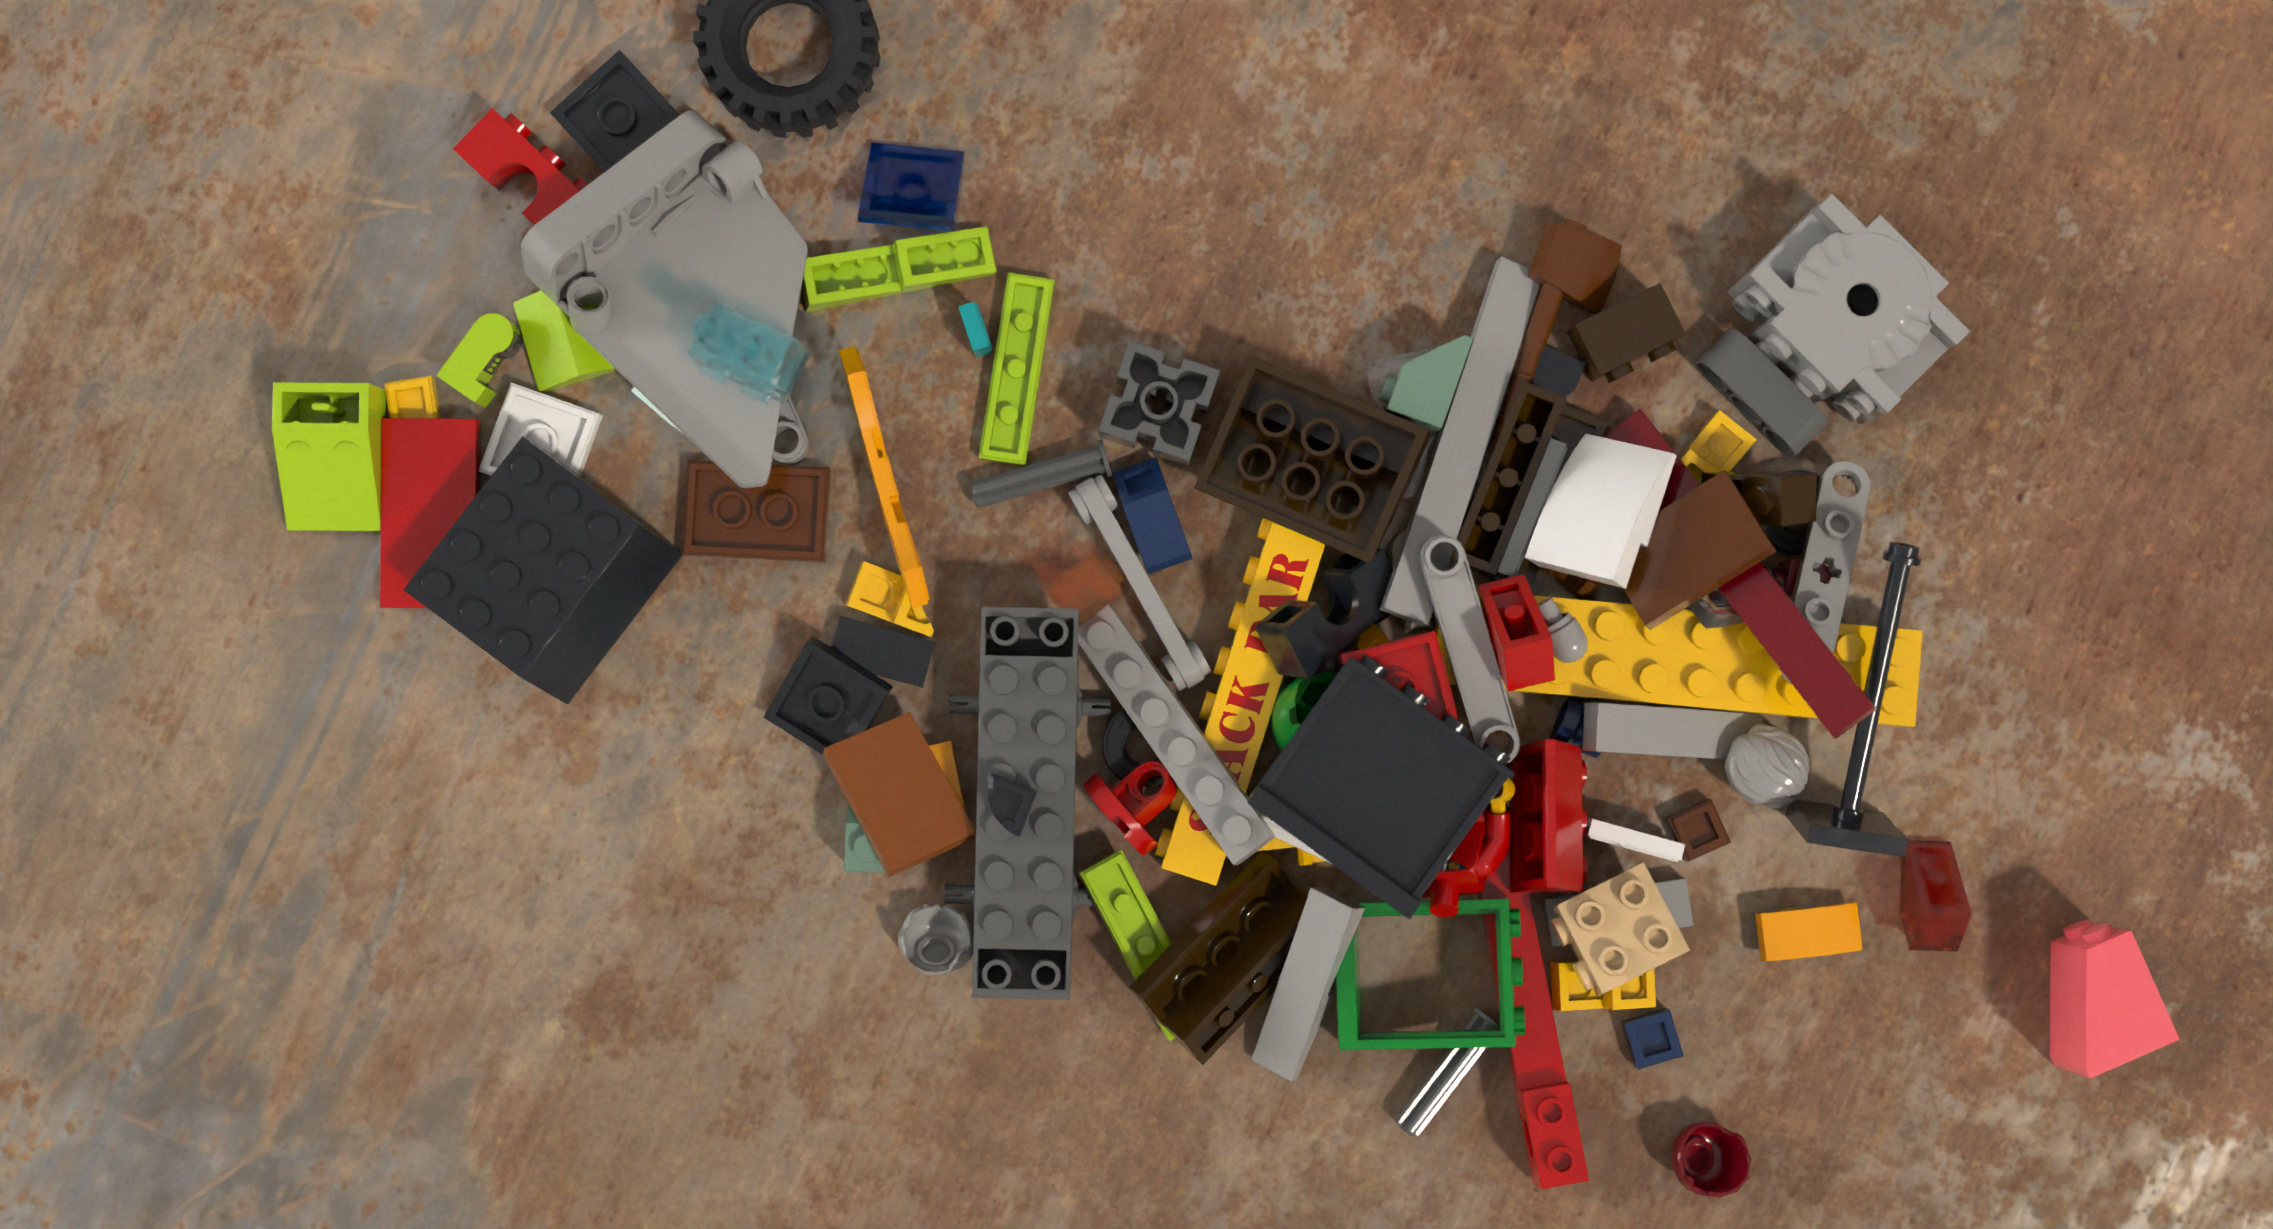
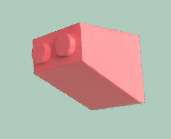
M2086 919L2066 926L2063 929L2064 936L2050 941V1058L2054 1066L2090 1079L2180 1040L2131 930L2113 927L2110 923H2092L2090 919Z

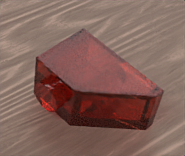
M1908 840L1905 857H1901L1900 916L1909 950L1958 952L1972 912L1952 844L1949 841Z

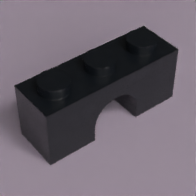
M1378 549L1371 564L1344 553L1321 572L1329 593L1328 606L1324 614H1322L1317 602L1287 599L1254 626L1278 674L1301 677L1303 679L1319 675L1326 669V663L1340 651L1354 646L1359 641L1360 634L1372 624L1379 623L1390 615L1380 610L1393 571L1383 549Z

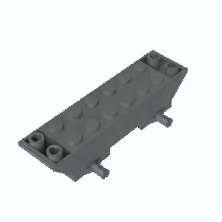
M982 606L980 688L978 695L949 694V702L968 703L967 706L949 705V714H977L979 719L975 880L973 885L945 884L944 893L963 894L945 895L944 904H973L972 998L1070 1000L1073 919L1078 906L1096 907L1092 899L1088 898L1090 895L1086 888L1078 887L1074 874L1077 729L1082 716L1110 717V709L1092 708V706H1111V697H1082L1078 684L1079 609ZM991 773L1038 790L1020 837L1007 831L997 820L991 809L988 796V783Z

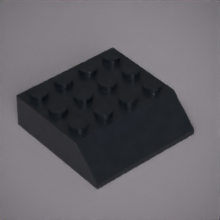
M522 436L403 590L519 677L560 701L569 704L683 554L535 441Z

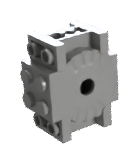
M1831 194L1806 213L1793 226L1794 228L1727 292L1734 298L1732 304L1740 315L1749 321L1755 319L1760 324L1747 338L1811 401L1817 403L1832 396L1835 399L1832 402L1833 406L1840 415L1851 422L1856 420L1859 424H1863L1888 413L1902 400L1900 396L1949 348L1957 345L1970 330L1936 298L1949 282L1881 215L1863 225ZM1875 295L1878 297V302L1874 300Z

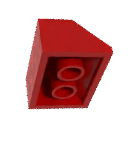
M1544 739L1521 746L1516 757L1509 762L1510 770L1515 773L1511 779L1515 786V792L1510 800V893L1566 895L1583 892V884L1588 876V863L1583 855V835L1587 829V813L1582 807V788L1586 783L1587 768L1584 760H1582L1581 747L1555 739Z

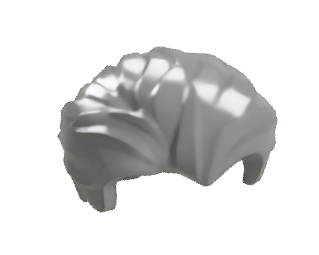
M1758 724L1753 726L1747 735H1740L1732 741L1725 761V771L1733 791L1748 802L1769 808H1780L1795 802L1796 798L1803 793L1808 782L1809 758L1801 742L1786 730Z

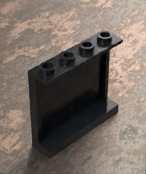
M1364 654L1360 661L1349 656L1249 795L1247 803L1410 920L1421 905L1419 899L1507 778L1511 780L1515 773L1505 767L1510 757L1487 741L1481 749L1465 738L1470 730L1468 727L1447 712L1444 713L1441 719H1438L1424 709L1429 699L1405 683L1399 691L1385 681L1384 678L1389 671L1369 656Z

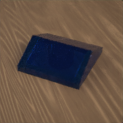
M871 142L858 212V222L953 232L960 206L965 152Z

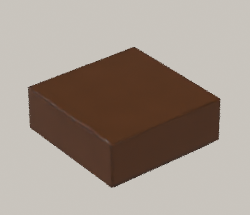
M1707 798L1665 817L1675 842L1686 844L1682 856L1686 862L1731 843L1712 799Z

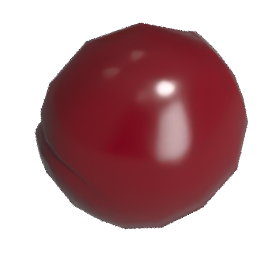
M1701 1121L1700 1123H1692L1684 1127L1673 1141L1670 1164L1678 1181L1686 1189L1702 1196L1723 1197L1738 1192L1749 1178L1751 1156L1746 1141L1740 1134L1729 1131L1718 1123Z

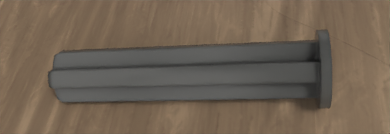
M1098 440L1099 445L974 480L970 483L973 501L976 507L982 508L1106 472L1108 477L1113 476L1103 440Z
M1475 1006L1473 1010L1476 1014L1463 1030L1501 1029L1496 1020ZM1449 1048L1396 1117L1395 1122L1407 1134L1413 1137L1419 1136L1485 1048Z

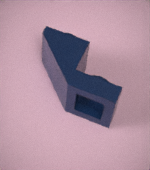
M1157 457L1113 472L1112 475L1148 575L1193 559Z

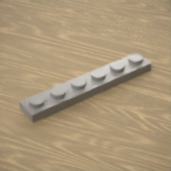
M1106 605L1080 625L1079 645L1232 864L1238 866L1276 837L1258 810L1247 803L1248 796L1114 606Z

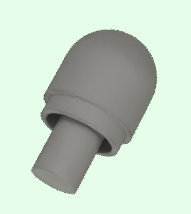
M1552 597L1538 603V607L1552 636L1554 657L1565 663H1572L1581 659L1587 651L1588 639L1576 617H1572L1570 612L1561 613Z

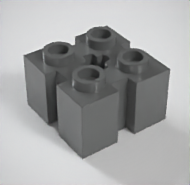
M1129 340L1117 374V384L1124 386L1125 390L1122 398L1110 394L1098 430L1099 437L1135 449L1139 438L1155 444L1153 456L1189 467L1202 426L1192 422L1195 410L1207 414L1220 370L1185 358L1181 368L1177 369L1164 364V351ZM1156 394H1163L1167 396L1166 404L1172 408L1168 412L1163 411L1162 415H1156L1151 413L1152 407L1146 404L1148 398L1155 400Z

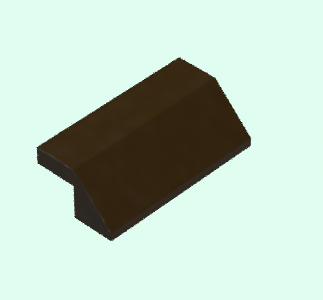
M1525 381L1521 382L1457 539L1465 550L1470 569L1492 581L1502 580L1495 577L1550 439L1553 438L1566 443V447H1568L1554 481L1555 484L1564 465L1583 436L1590 434L1603 437L1609 422L1565 405L1566 397ZM1452 552L1450 558L1452 560H1454V552ZM1524 556L1517 576L1524 574L1533 595L1538 596L1549 569L1537 566Z
M1264 850L1261 851L1129 988L1149 1013L1199 1063L1204 1065L1275 991L1308 895L1291 883L1275 858Z

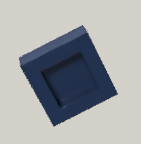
M1668 1008L1621 1021L1635 1068L1642 1069L1684 1056L1674 1021Z

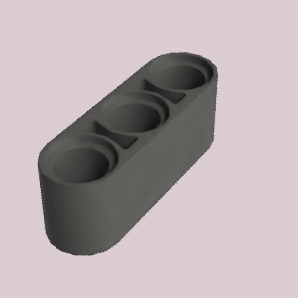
M1729 328L1696 361V366L1700 373L1779 451L1791 458H1795L1829 423L1819 407L1738 330Z

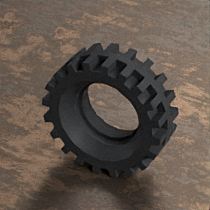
M708 0L706 5L698 4L696 16L700 20L699 31H693V42L698 48L699 58H697L699 68L708 81V85L727 111L735 118L738 116L744 120L748 127L759 132L760 128L772 131L775 137L786 138L787 132H800L804 138L813 136L812 129L825 124L830 130L839 125L836 119L848 110L852 115L860 107L857 100L864 91L870 93L874 85L872 74L874 68L879 67L881 57L878 51L880 36L868 0ZM788 3L807 6L819 13L829 25L833 39L831 56L822 72L809 82L792 87L774 85L758 76L749 64L746 51L749 31L757 18L772 7Z

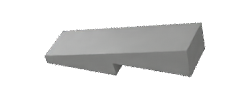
M1585 703L1582 751L1726 759L1732 741L1740 735H1747L1753 726L1762 724L1763 714L1611 703Z
M1325 887L1310 889L1255 1047L1252 1061L1291 1082L1297 1080L1334 995L1329 992L1365 907Z

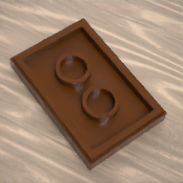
M688 460L682 554L687 556L826 563L831 469L828 467L772 465L770 477L766 485L742 488L713 461Z
M1723 470L1658 512L1648 546L1639 547L1627 587L1624 591L1644 625L1651 630L1777 551L1733 480Z

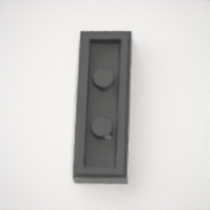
M1553 438L1550 439L1495 577L1506 579L1517 576L1541 512L1568 447H1566V443Z

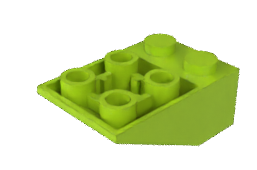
M273 382L272 435L287 531H381V418H386V391L370 383Z

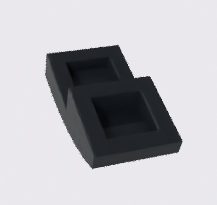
M839 616L831 644L833 649L877 676L923 688L935 646L934 641Z

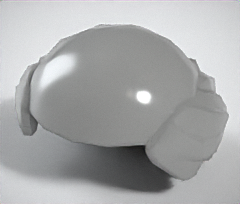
M938 903L933 906L924 904L922 907L912 910L900 928L898 936L899 950L915 970L928 976H942L963 967L973 957V928L964 913H960L959 909H953L950 905L942 907Z

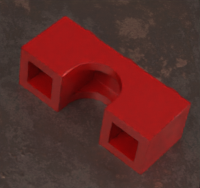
M491 108L453 150L498 191L517 175H535L538 183L537 194L522 214L533 225H536L588 184L580 177L572 183L560 172L566 164L550 148L544 145L538 151L526 140L532 132L517 117L510 113L504 119Z

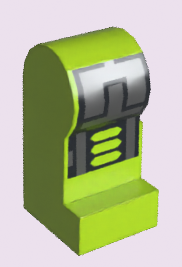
M488 313L481 316L475 321L436 376L476 404L487 408L497 394L487 384L504 359L513 357L520 350L522 345L520 328L514 322L498 313Z

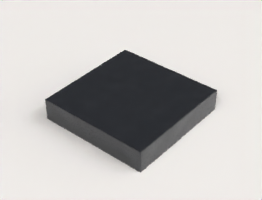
M620 50L550 112L604 172L680 116Z
M812 636L805 643L763 718L823 755L824 748L868 730L893 686Z

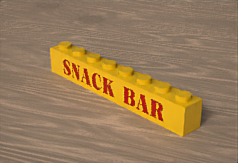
M1262 518L1257 538L1265 540L1260 557L1250 556L1242 583L1250 585L1245 603L1235 602L1228 628L1236 630L1231 648L1221 646L1213 673L1221 675L1216 694L1207 691L1199 715V719L1207 721L1203 734L1245 793L1283 675L1278 674L1254 626L1287 599L1297 601L1308 600L1325 547L1323 543ZM1177 785V793L1170 805V810L1178 812L1172 830L1163 827L1155 855L1163 857L1162 869L1216 886L1226 854Z

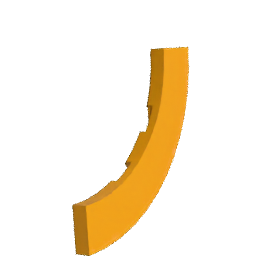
M854 346L838 350L866 459L912 608L927 605L930 599L923 568L899 501V493L889 458L886 455L866 370L859 351Z

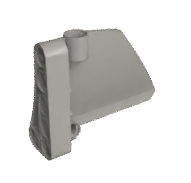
M692 109L678 116L534 225L521 242L524 273L570 317V323L575 332L581 335L739 487H762L767 484L771 472L808 248L807 243L768 195L760 179V176L763 174L762 165L755 153L741 141L737 140L729 144L717 129L696 110ZM588 304L599 306L594 310H584L581 308Z

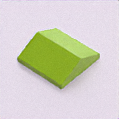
M541 290L513 302L539 393L617 371L581 335L575 332L571 326L570 317ZM588 304L581 308L584 310H594L599 306Z

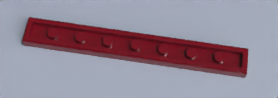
M1640 408L1603 437L1676 455L1659 511L1701 485ZM1759 562L1718 588L1833 738L1837 739L1877 710L1762 562Z

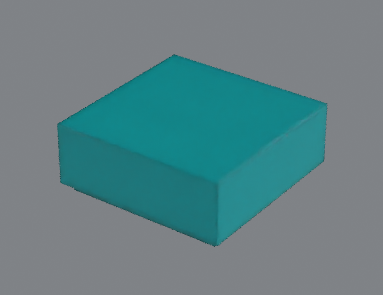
M973 301L958 306L976 359L992 354L993 348L978 304H975Z

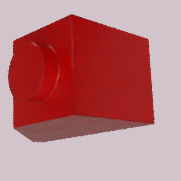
M1522 574L1477 585L1484 619L1507 691L1554 681L1555 668L1552 636L1525 575Z

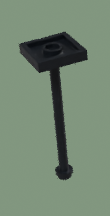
M1890 542L1888 551L1883 553L1882 559L1891 563L1864 693L1877 710L1860 721L1856 726L1841 803L1833 805L1796 799L1795 802L1788 804L1786 817L1807 843L1905 857L1908 838L1903 832L1892 824V821L1884 812L1860 808L1910 568L1911 566H1920L1922 558L1918 556L1920 550L1918 546Z

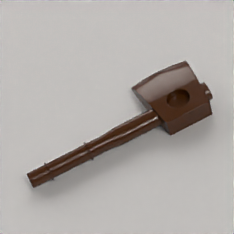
M1565 220L1564 224H1545L1527 276L1541 285L1542 288L1526 332L1516 370H1513L1514 376L1499 419H1496L1497 425L1490 445L1494 447L1497 444L1521 382L1525 381L1531 384L1532 379H1535L1534 373L1549 339L1562 299L1595 315L1602 310L1613 286L1619 266L1622 245L1586 232L1587 227L1579 222Z

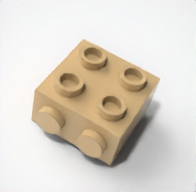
M1644 862L1558 904L1552 909L1556 918L1550 920L1555 935L1563 947L1568 944L1571 945L1578 959V962L1573 964V968L1579 981L1586 991L1593 988L1597 996L1690 951Z

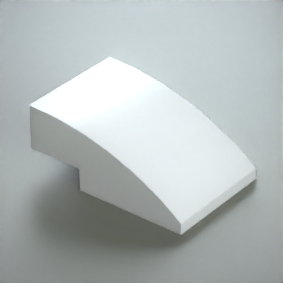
M1585 434L1573 450L1549 494L1533 532L1525 558L1539 567L1626 589L1639 547L1648 546L1676 455L1666 451Z

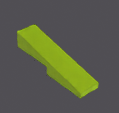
M986 226L895 240L893 245L808 257L801 288L805 311L807 313L995 275L996 267L988 228Z

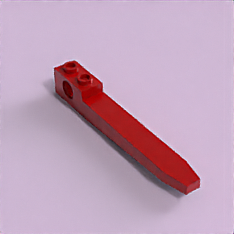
M1509 851L1495 873L1486 878L1485 888L1478 894V899L1510 898L1511 908H1520L1521 937H1512L1513 957H1522L1523 986H1514L1515 1006L1525 1007L1526 1035H1517L1516 1047H1507L1532 1180L1542 1190L1589 1181L1571 1086L1566 1080L1529 893H1510ZM1481 914L1499 1004L1495 914Z

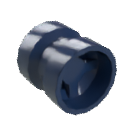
M1568 697L1557 715L1550 739L1581 747V753L1597 758L1601 752L1582 751L1584 703Z

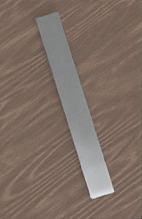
M1500 257L1495 262L1471 334L1473 340L1443 427L1438 433L1380 610L1423 627L1429 625L1434 608L1420 563L1421 548L1428 539L1437 535H1448L1456 539L1458 537L1540 287L1538 283L1527 277L1530 268ZM1442 542L1433 547L1430 560L1436 569L1441 571L1447 569L1453 552L1452 548Z

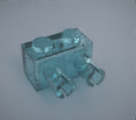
M715 301L709 313L698 316L693 322L692 334L695 340L688 352L701 365L698 370L700 374L722 385L725 384L727 378L742 384L741 392L763 404H767L770 398L786 404L811 354L800 340Z

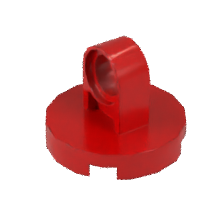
M1145 762L1136 767L1113 788L1098 772L1082 784L1085 791L1111 822L1113 821L1124 833L1123 836L1143 857L1159 844L1145 825L1165 809L1177 793V784L1165 766L1159 762ZM1153 776H1163L1162 788L1156 794L1151 796L1143 795V787L1148 779Z

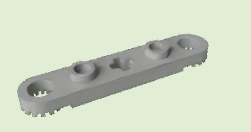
M1840 461L1832 464L1820 478L1816 494V522H1809L1791 598L1792 602L1833 654L1871 487L1866 471L1861 466L1849 461ZM1840 475L1841 477L1847 476V479L1851 478V482L1855 483V495L1845 497L1838 494L1832 484L1833 478ZM1822 563L1829 565L1828 572L1836 576L1832 577L1826 584L1820 582V574L1813 571V569H1818ZM1782 672V675H1781V676H1782L1784 679L1786 678V679L1788 680V678H1787V677L1785 676V674Z

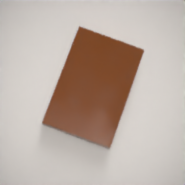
M911 712L824 748L823 756L888 878L975 838L976 830Z

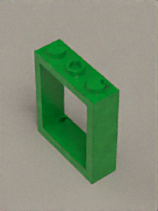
M1510 898L1459 899L1458 914H1495L1501 1029L1362 1032L1359 934L1357 926L1336 975L1339 1050L1516 1047L1517 1035H1526L1525 1007L1515 1006L1514 986H1523L1522 957H1513L1512 937H1521L1520 908H1511ZM1430 900L1420 901L1421 905L1413 914V916L1433 915L1429 912ZM1355 902L1365 907L1362 917L1404 916L1386 902Z

